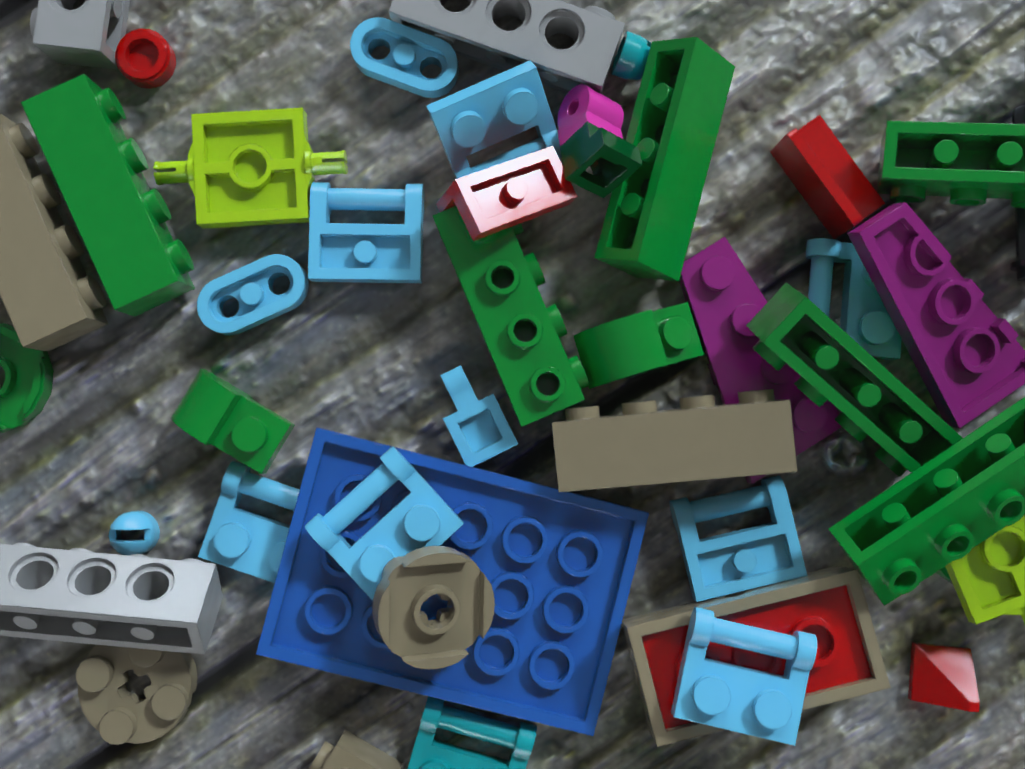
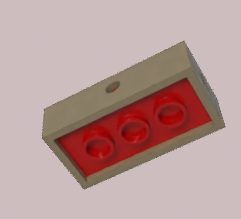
M833 566L807 573L808 576L699 602L694 601L623 619L622 627L648 729L657 747L726 730L675 718L671 714L689 621L694 607L714 611V618L783 634L793 635L796 630L815 634L817 637V654L814 665L809 672L802 710L891 688L858 570ZM713 642L709 643L705 658L781 676L784 675L786 659Z

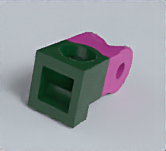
M584 84L576 85L567 93L558 111L557 123L559 130L557 132L565 180L605 198L643 164L639 148L623 139L621 128L624 112L621 105ZM589 166L593 172V175L586 171V169Z

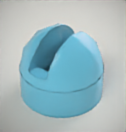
M139 510L126 512L118 516L111 524L109 531L110 545L122 555L145 554L156 546L160 536V528L156 519L151 514ZM144 529V540L122 539L121 530Z

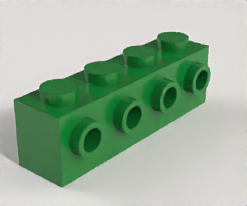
M698 37L654 41L651 43L625 140L639 148L643 165L612 191L594 258L637 278L679 281L731 85L735 66Z
M82 74L22 101L21 104L114 310L135 317L194 290L195 287L188 272L194 270L192 259L183 243L179 239L174 241L165 223L171 220L170 211L158 190L155 188L150 190L142 172L149 168L148 163L133 138L127 139L120 121L126 119V116L113 91L109 87L101 89L89 77Z
M887 121L881 139L877 193L890 194L889 200L897 203H921L925 201L926 196L950 197L949 203L959 206L986 204L987 198L1011 199V206L1025 208V124Z
M457 206L432 215L520 426H526L584 401L585 398L581 389L590 386L588 378L577 355L567 358L559 339L567 335L561 314L555 304L545 306L538 290V286L546 283L540 265L533 252L524 256L516 238V235L524 232L522 224L514 225L473 241Z
M785 283L746 325L760 339L752 348L776 370L780 371L786 363L801 376L794 385L817 406L821 407L827 400L835 405L841 413L834 420L857 441L861 443L868 435L881 447L874 455L897 476L901 477L907 470L912 473L963 439L814 303L788 283Z
M1025 397L828 528L854 568L858 570L860 576L884 606L899 596L911 592L920 582L952 561L963 558L972 548L1004 527L1018 522L1025 515Z

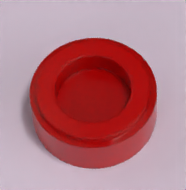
M143 28L133 30L127 33L117 45L115 52L117 67L134 85L145 89L157 88L165 84L172 77L176 68L174 50L163 36L156 31Z

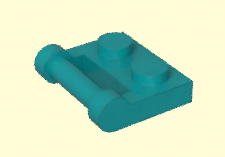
M428 696L408 769H526L535 742L536 725L520 721L519 726H515L443 705L445 700ZM441 728L510 748L512 750L509 761L435 740L436 729Z

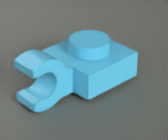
M461 365L440 375L458 410L444 417L443 420L465 465L474 467L518 445L494 393L478 400Z

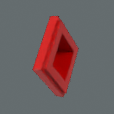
M912 642L908 699L968 712H979L980 701L971 649L968 647Z

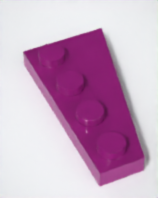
M906 202L894 203L847 233L941 417L949 426L960 429L1025 384V350L1016 340L1019 336L1006 319L997 318L981 299L984 293L971 278H963L950 263V253Z
M724 236L686 260L683 264L679 283L685 301L689 304L698 336L701 338L709 362L707 364L714 385H717L723 405L739 403L738 392L774 389L775 400H790L796 456L841 428L842 426L834 420L839 415V412L829 400L821 407L817 406L794 385L801 377L794 369L786 363L778 371L752 348L760 339L746 325L767 304V301L726 237ZM766 475L745 476L747 483L753 484Z

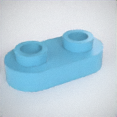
M381 17L363 21L356 27L351 36L350 50L359 70L370 78L425 98L441 97L452 90L457 82L459 68L456 53L452 46L441 38ZM378 46H385L390 49L388 56L384 59L373 58L371 56L372 51ZM431 64L437 65L442 69L435 78H426L422 75L423 69Z
M282 254L268 255L207 283L198 296L197 312L203 324L209 329L224 335H237L292 311L301 305L308 293V277L302 266L292 258ZM280 276H287L290 280L289 289L284 294H275L273 291L274 281ZM232 298L237 299L239 303L238 312L233 317L226 318L223 313L224 303Z

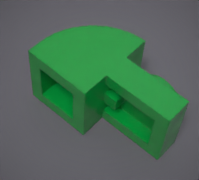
M688 302L654 311L650 309L595 326L573 336L582 366L589 381V389L704 355Z
M206 369L199 370L171 416V420L178 427L205 445L217 447L260 474L267 473L295 424L254 401L250 395Z

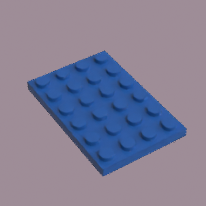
M316 427L256 655L594 736L649 512L573 492H559L558 488L395 447L464 523L440 546L454 548L468 555L491 583L495 598L494 616L490 629L483 639L479 635L475 642L466 649L469 654L465 658L445 668L430 670L415 668L403 662L400 656L392 653L387 647L374 624L373 601L305 529V525L315 515L319 513L324 516L381 465L383 462L380 457L392 446ZM398 480L340 533L341 536L352 546L406 497L410 491ZM438 594L432 595L422 604L420 610L425 612L428 620L436 619L438 609L447 607L448 600H442Z

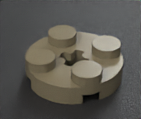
M445 546L422 547L409 552L405 556L395 557L386 564L382 572V580L374 594L373 620L376 630L392 653L400 656L403 662L419 669H440L461 661L469 654L466 649L475 642L477 637L480 635L482 639L484 638L493 621L495 598L491 583L468 555ZM438 594L442 600H448L447 607L438 609L436 619L428 620L425 612L420 610L422 604L432 595Z
M96 645L93 647L87 659L80 663L76 671L78 697L85 717L99 731L103 740L114 745L125 742L133 744L146 743L168 733L184 718L189 710L188 707L191 704L192 694L196 691L198 680L196 664L191 653ZM130 670H134L138 677L147 674L150 678L151 684L144 689L146 698H138L135 693L130 694L126 683L129 681L128 672Z

